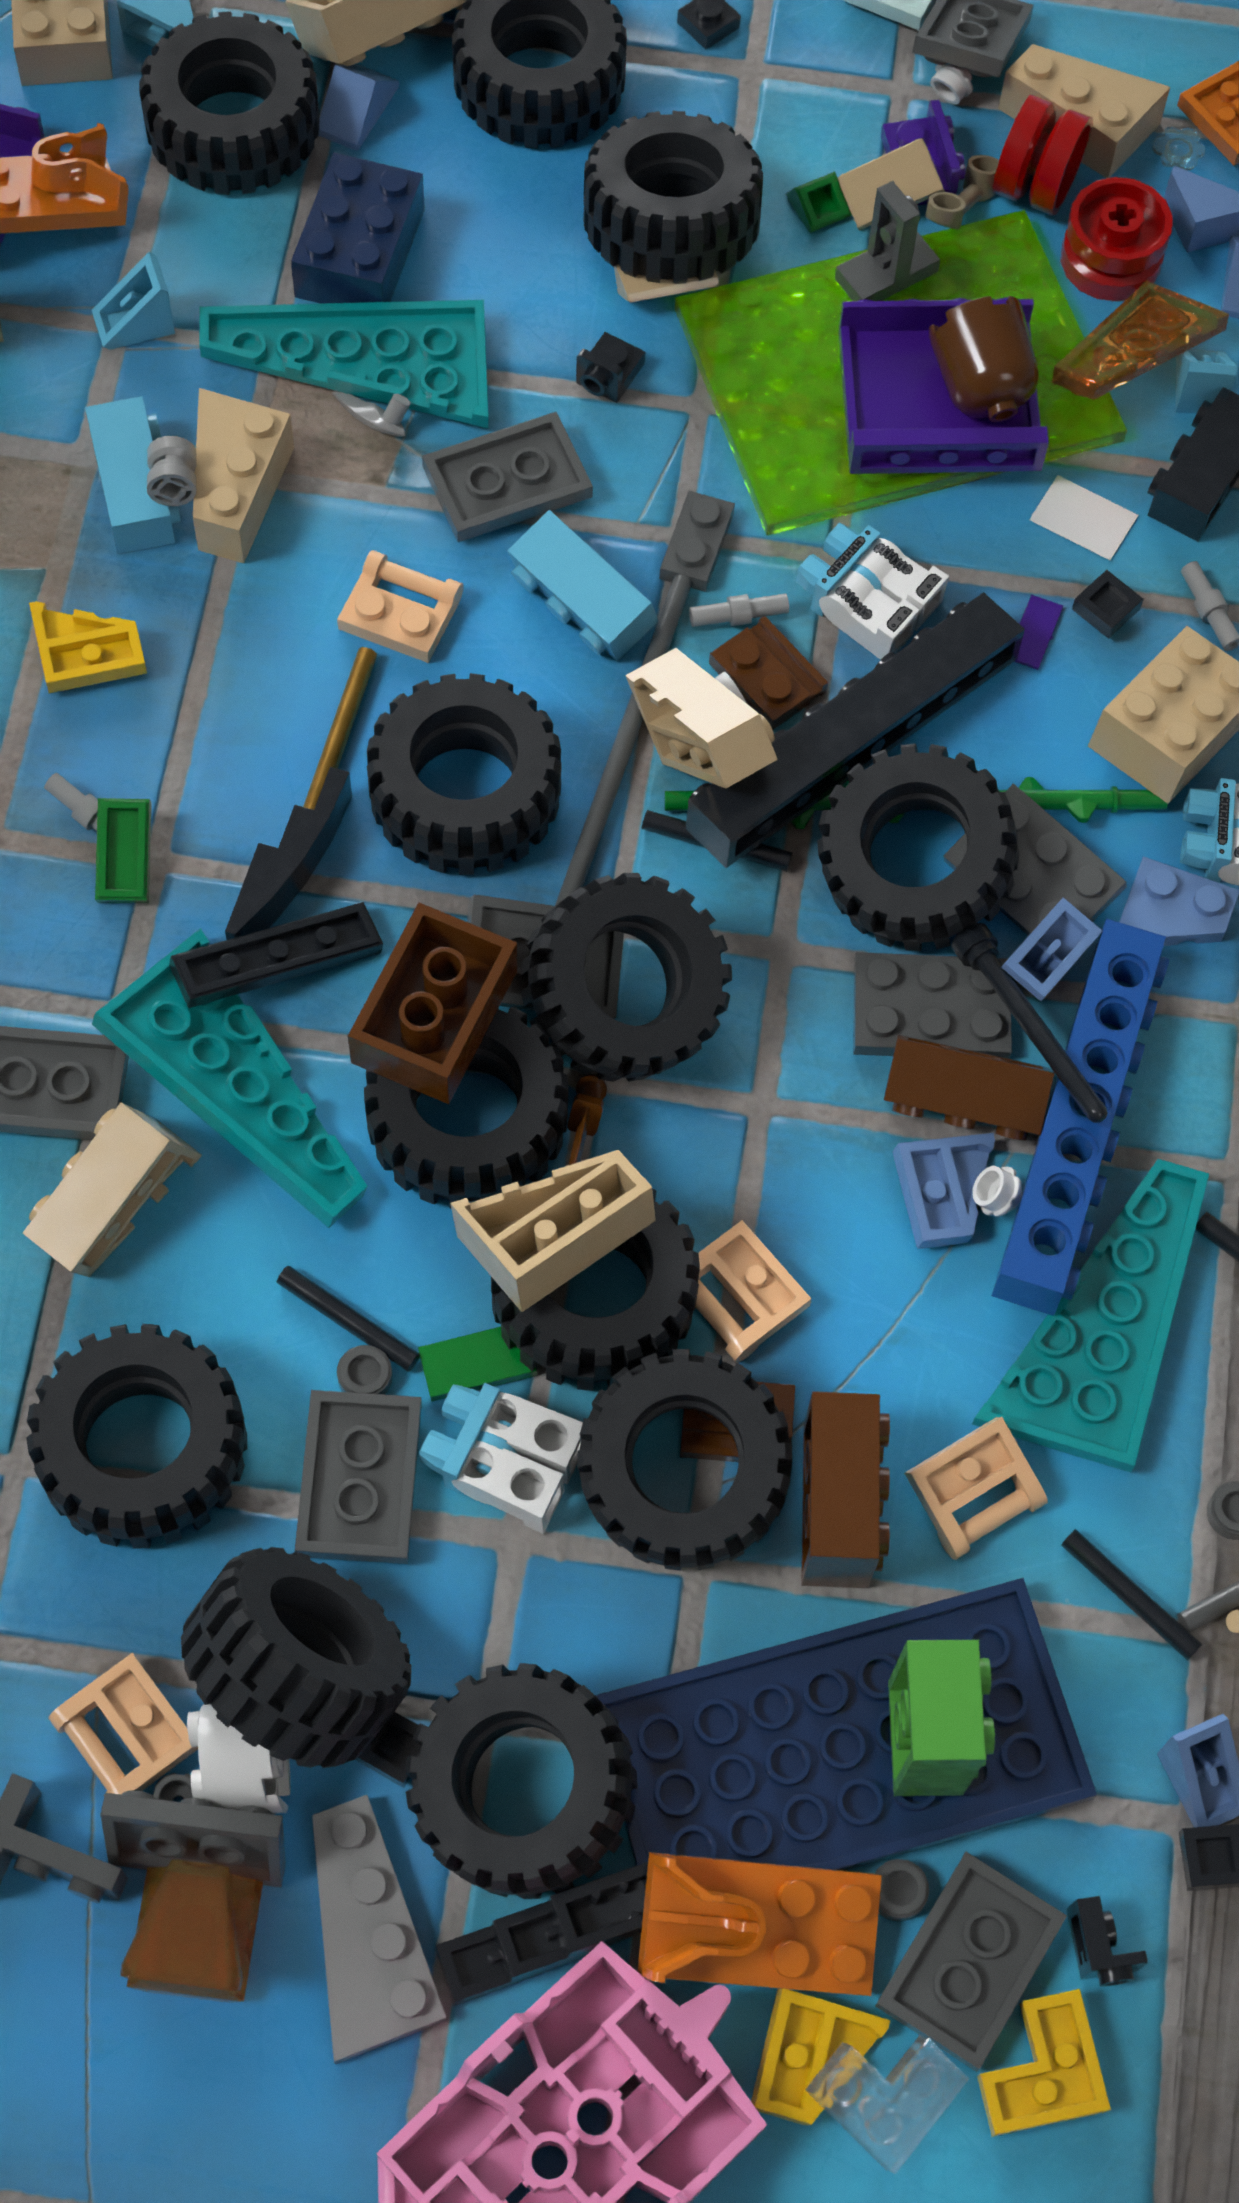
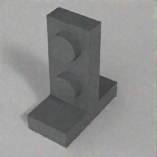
M894 181L877 188L868 250L836 266L835 280L852 301L863 299L882 301L937 273L939 270V257L917 232L920 220L917 204L910 196H905Z
M12 1773L0 1798V1884L13 1858L17 1860L13 1868L26 1876L46 1882L50 1873L70 1881L67 1890L81 1898L100 1903L102 1896L106 1895L119 1901L128 1880L122 1868L25 1830L41 1796V1791L34 1781Z

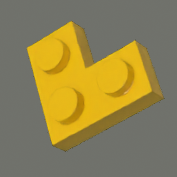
M1080 1989L1022 2001L1019 2005L1034 2062L985 2072L977 2076L991 2136L996 2137L1110 2111L1111 2108Z

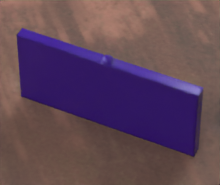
M1034 595L1030 596L1019 623L1025 631L1018 658L1014 662L1036 670L1039 669L1049 641L1053 640L1052 634L1063 605Z

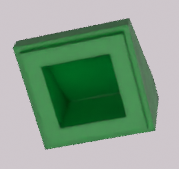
M835 171L795 187L786 193L789 203L809 233L852 216Z

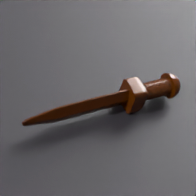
M596 1074L584 1075L576 1084L577 1094L574 1098L567 1124L570 1131L576 1132L569 1165L581 1161L586 1135L594 1136L598 1130L604 1107L603 1099L607 1094V1085L604 1080H598V1075Z

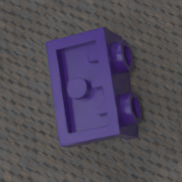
M939 99L929 101L926 118L882 124L881 139L886 154L922 138L931 154L944 191L957 194L959 180L965 178V161L962 152L955 151L953 145V122L950 115L944 116ZM929 199L918 203L917 206L928 204Z

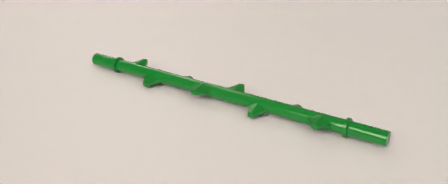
M1026 777L1019 786V789L1042 809L1068 810L1081 823L1088 822L1095 810H1110L1111 813H1117V810H1166L1168 806L1165 801L1148 789L1118 790L1117 786H1111L1110 790H1045L1033 777ZM849 780L842 785L844 788L849 784ZM664 791V810L688 811V800L694 791ZM830 794L791 821L796 829H805L815 811H830L831 804L828 798ZM905 813L896 816L889 822L899 823Z

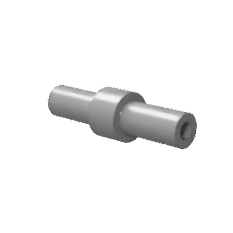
M1197 561L1186 564L1181 569V574L1196 599L1193 605L1204 623H1210L1225 651L1237 648L1239 646V634L1227 614L1229 606L1220 590L1212 588Z
M786 593L749 599L747 594L727 597V602L690 607V622L692 627L730 622L731 626L751 624L752 618L789 613V601Z
M58 773L53 774L45 783L44 788L73 811L71 816L87 830L94 828L97 831L98 799L92 794L85 796Z

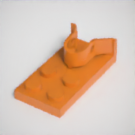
M97 123V127L78 133L64 132L43 138L34 145L32 156L0 157V234L126 226L129 188L126 179L110 169L106 159L107 131L103 124ZM65 143L73 145L72 149L68 152L60 151V147Z
M649 1852L637 1972L644 1978L665 1983V1979L871 1996L882 1875Z

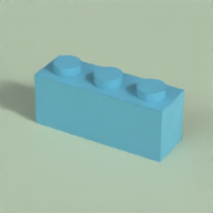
M142 396L85 407L117 554L175 543L172 524L181 522L178 506L158 504L147 494V475L150 471L147 463V449L151 442L161 437L157 415L146 414Z
M550 510L507 550L515 566V569L511 572L514 578L528 592L533 593L538 589L547 597L548 600L545 602V605L563 624H566L569 620L573 621L582 630L579 633V637L597 655L605 651L618 662L658 622L652 603Z

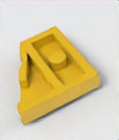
M35 601L29 603L49 693L147 674L136 621L116 617L100 618L92 612L77 609L74 610L73 615L47 610L46 604Z
M786 1988L778 1989L752 2094V2104L758 2112L804 2126L812 2125L828 2105L830 2097L837 2088L845 2084L859 2066L858 2062L878 2038H882L889 2029L890 2020Z

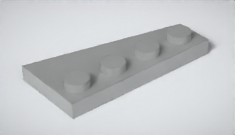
M367 1795L312 1815L335 2065L447 2021Z

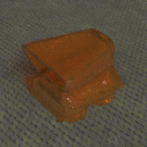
M173 1859L170 1860L168 1867H147L136 1934L121 1966L120 1976L128 1978L126 1987L148 1993L227 2003L244 2002L263 1882L234 1875L229 1867L210 1863Z

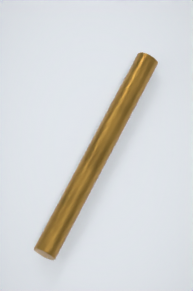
M361 647L358 649L303 805L305 808L315 809L330 767L336 769L339 767L377 658V653L370 648Z

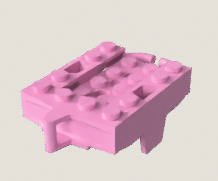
M601 1941L526 2012L515 2013L464 2061L455 2079L376 2153L378 2203H508L505 2198L521 2183L531 2191L518 2203H619L635 2187L665 2203H691L767 2126L762 2116L731 2074L726 2063L709 2041V2037L730 2004V1991L723 1985H714L688 2002L678 2006ZM523 2040L525 2041L536 2070L509 2096L480 2082L498 2063L503 2062ZM633 2076L640 2086L622 2101L620 2098L622 2093L618 2089ZM598 2103L608 2109L612 2118V2125L608 2131L602 2135L593 2136L585 2133L580 2128L577 2114L585 2105ZM544 2146L558 2147L567 2158L566 2170L555 2179L540 2177L532 2167L534 2154Z

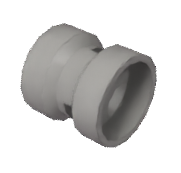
M164 436L155 439L147 449V463L150 469L147 475V494L153 501L165 506L187 504L196 495V475L194 474L197 464L196 448L190 441L178 436Z

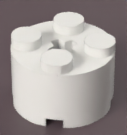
M203 1704L200 1711L189 1712L187 1716L188 1737L191 1747H198L200 1769L192 1770L191 1772L193 1798L208 1801L214 1807L239 1810L244 1806H258L269 1810L273 1814L286 1813L289 1806L280 1796L290 1795L289 1759L285 1761L270 1756L269 1750L260 1745L253 1747L241 1739L243 1734L232 1726L227 1728L216 1717L217 1711L210 1704Z

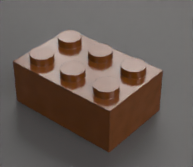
M418 902L348 1034L351 1063L450 1104L517 973V942Z
M812 1391L803 1425L801 1586L868 1589L874 1571H882L884 1556H888L890 1528L889 1522H879V1517L883 1515L884 1501L889 1499L890 1471L889 1467H880V1464L883 1462L884 1447L889 1445L890 1416L889 1413H880V1394Z

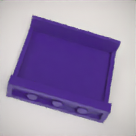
M964 298L952 300L907 299L904 301H872L863 299L844 301L842 303L838 332L850 474L1042 471L1049 439L1047 426L1040 425L1037 388L1029 400L1018 408V413L1014 417L1001 422H991L989 418L969 417L958 410L949 397L929 339V327L933 324L938 327L948 322L945 312L971 300ZM1008 298L992 300L993 305L1007 304L1006 300ZM1018 299L1021 302L1031 338L1030 319L1034 301L1033 299Z

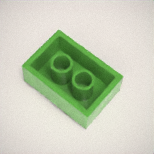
M907 1640L888 1681L894 1796H963L972 1780L978 1778L980 1768L986 1765L987 1754L994 1753L995 1732L992 1717L983 1718V1695L990 1694L991 1690L990 1661L988 1658H980L979 1640Z

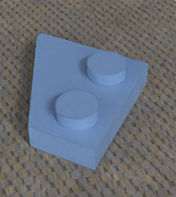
M1143 856L1119 922L1166 936L1164 946L1178 945L1183 941H1193L1195 943L1221 942L1236 904L1239 890Z
M994 1133L898 1143L892 1151L917 1249L968 1243L973 1236L978 1217V1204L973 1199V1186L979 1174L986 1169L989 1153L992 1151L995 1143Z

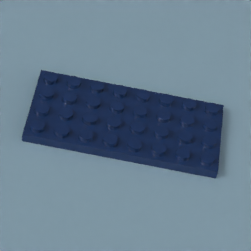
M1024 1578L595 1695L618 1720V1725L621 1731L628 1737L633 1751L630 1760L631 1765L637 1770L638 1788L631 1790L630 1801L636 1806L631 1823L624 1821L636 1866L648 1862L649 1852L846 1871L1091 1801L1097 1796ZM907 1640H979L980 1658H988L990 1661L991 1690L990 1694L983 1695V1718L992 1717L995 1732L994 1753L987 1754L986 1765L980 1768L978 1778L972 1780L963 1796H894L888 1681Z

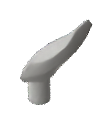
M335 390L332 392L340 404L361 423L384 434L397 437L405 436L401 421L411 404L406 397L394 394L386 410H383L375 403L365 402L351 394Z

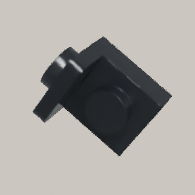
M604 332L591 352L582 349L577 355L576 383L595 396H603L617 403L645 364L646 351Z
M1100 1896L1075 1900L1066 1910L1081 1980L1098 1977L1101 1987L1134 1981L1133 1972L1140 1970L1148 1964L1146 1951L1112 1955L1111 1947H1115L1117 1944V1933L1111 1912L1103 1911Z

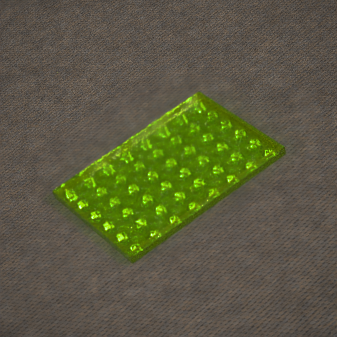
M1021 210L962 225L961 229L958 230L950 228L922 235L921 237L940 259L938 272L882 301H904L907 299L952 300L956 298L974 300L985 296H991L992 300L1008 298L1009 296H1014L1017 299H1033L1034 307L1030 319V332L1039 371L1037 397L1040 425L1047 426L1049 439L1044 462L1123 442L1127 433L1126 426L1026 211ZM868 249L675 297V312L766 536L1006 473L850 474L838 331L842 303L852 300L835 280L836 266L866 252Z

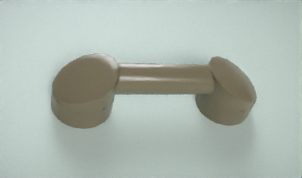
M987 155L970 157L966 167L963 191L959 195L949 192H937L930 195L925 217L941 226L957 230L961 229L963 215L977 202L987 201L995 195L993 193V182L999 160Z

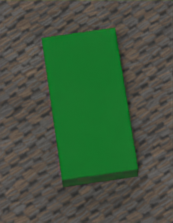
M98 798L95 900L98 903H149L152 803L150 799Z
M501 1326L418 1347L431 1402L445 1399L453 1384L478 1391L482 1389L484 1383L498 1386L537 1376L536 1367L531 1371L520 1362V1349L516 1345L511 1349L508 1348L501 1337Z

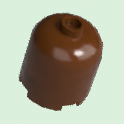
M991 296L967 301L945 312L948 322L940 327L934 324L929 327V339L953 405L969 417L989 418L991 422L1008 420L1018 413V408L1024 405L1036 391L1039 380L1038 364L1021 302L1014 296L1008 297L1006 300L1007 304L993 305Z

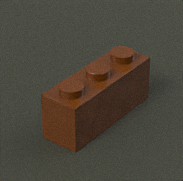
M898 1035L885 1089L884 1101L893 1102L892 1111L896 1113L923 1118L924 1110L945 1114L944 1123L953 1126L975 1129L976 1121L997 1125L995 1132L997 1135L1026 1141L1028 1132L1041 1134L1054 1071L1049 1067Z

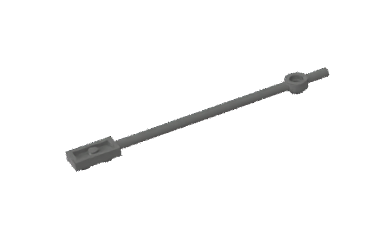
M688 491L660 567L659 579L672 582L642 666L668 652L690 589L707 591L734 515L735 503ZM633 693L629 699L555 905L578 888H583L643 722V716Z

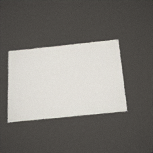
M1058 475L1029 520L1111 560L1138 515Z

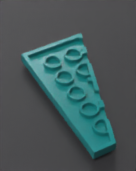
M484 300L199 306V347L201 357L387 404H389L394 394H400L410 401L411 404L408 409L489 429Z
M200 928L95 1012L92 1025L330 1228L364 1196L368 1186L336 1136L329 1135L315 1115L316 1105L308 1093L302 1094L290 1076L292 1068L251 1006L244 1005L237 994L188 1008L169 963L172 955L209 945V940Z
M1157 1159L1125 1204L1119 1216L1107 1233L1103 1235L1090 1257L1082 1266L1072 1300L1061 1298L1055 1315L1048 1314L1020 1356L1004 1375L996 1390L975 1416L972 1425L981 1427L996 1417H1003L1015 1438L1130 1473L1132 1472L1136 1464L1209 1173Z

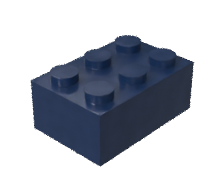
M333 152L291 259L294 297L320 304L391 302L425 211L423 173Z

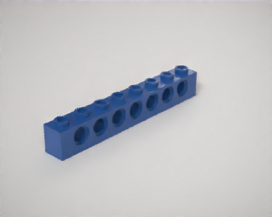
M1107 918L1105 920L1065 1051L1106 1106L1107 1117L1100 1123H1093L1088 1118L1081 1116L1076 1111L1081 1110L1059 1078H1056L1041 1134L1038 1138L1022 1197L991 1295L992 1297L1052 1316L1055 1315L1061 1298L1072 1300L1081 1269L1071 1266L1076 1251L1085 1254L1094 1226L1093 1222L1085 1220L1088 1206L1098 1208L1107 1181V1177L1098 1174L1101 1161L1111 1162L1120 1132L1111 1129L1114 1116L1124 1117L1133 1090L1132 1087L1124 1085L1127 1072L1137 1073L1145 1048V1044L1136 1041L1139 1029L1149 1030L1158 1001L1149 999L1151 987L1161 988L1170 959L1161 956L1166 936ZM1116 981L1126 982L1131 987H1124ZM1103 1023L1115 1025L1119 1030L1109 1029ZM1090 1066L1100 1067L1108 1074L1097 1073ZM1063 1154L1075 1155L1083 1163L1070 1162ZM1049 1199L1062 1200L1070 1208H1057L1049 1201ZM1035 1245H1047L1054 1249L1057 1255H1045L1038 1251Z

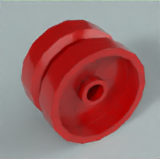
M1031 94L1017 114L1004 144L995 172L993 193L1016 201L1023 197L1031 186V208L1054 216L1062 207L1081 165L1090 139L1093 117L1069 109L1061 115L1055 124V103Z
M1111 177L1097 180L1082 189L1072 203L1068 228L1065 231L1060 263L1067 279L1079 291L1099 300L1118 302L1137 298L1149 290L1160 274L1164 261V252L1168 247L1172 233L1173 215L1167 201L1153 187L1136 179Z

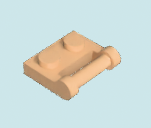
M371 550L365 560L362 573L337 619L338 630L429 663L461 600L464 588L463 583L450 578L446 582L387 561V555ZM382 579L436 599L438 603L433 609L377 588Z
M743 1220L698 1253L700 1272L695 1308L728 1344L725 1350L736 1363L750 1356L761 1343L810 1307L812 1298ZM711 1271L754 1320L752 1325L743 1330L700 1281V1278L707 1272Z
M996 1417L904 1473L936 1528L943 1548L953 1560H957L970 1551V1544L1027 1509L1030 1512H1034L1048 1503L1041 1484L1003 1417ZM1012 1478L1016 1489L1014 1492L958 1525L952 1514L954 1511L1006 1479Z
M133 1653L57 1707L49 1716V1720L57 1732H65L106 1788V1793L122 1795L130 1790L143 1791L198 1750V1747H191L187 1727ZM97 1706L140 1764L127 1775L124 1774L84 1718L88 1712Z

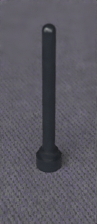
M975 923L964 928L956 935L951 945L952 950L962 964L972 967L973 970H980L1086 1117L1093 1123L1104 1121L1107 1117V1108L1012 977L1001 968L1002 964L997 958L999 951L997 949L998 941L984 923Z

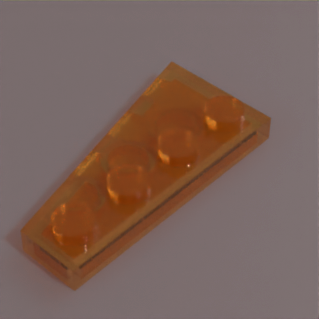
M1146 281L1054 366L1052 383L1070 390V392L1077 396L1095 400L1225 331L1229 314Z

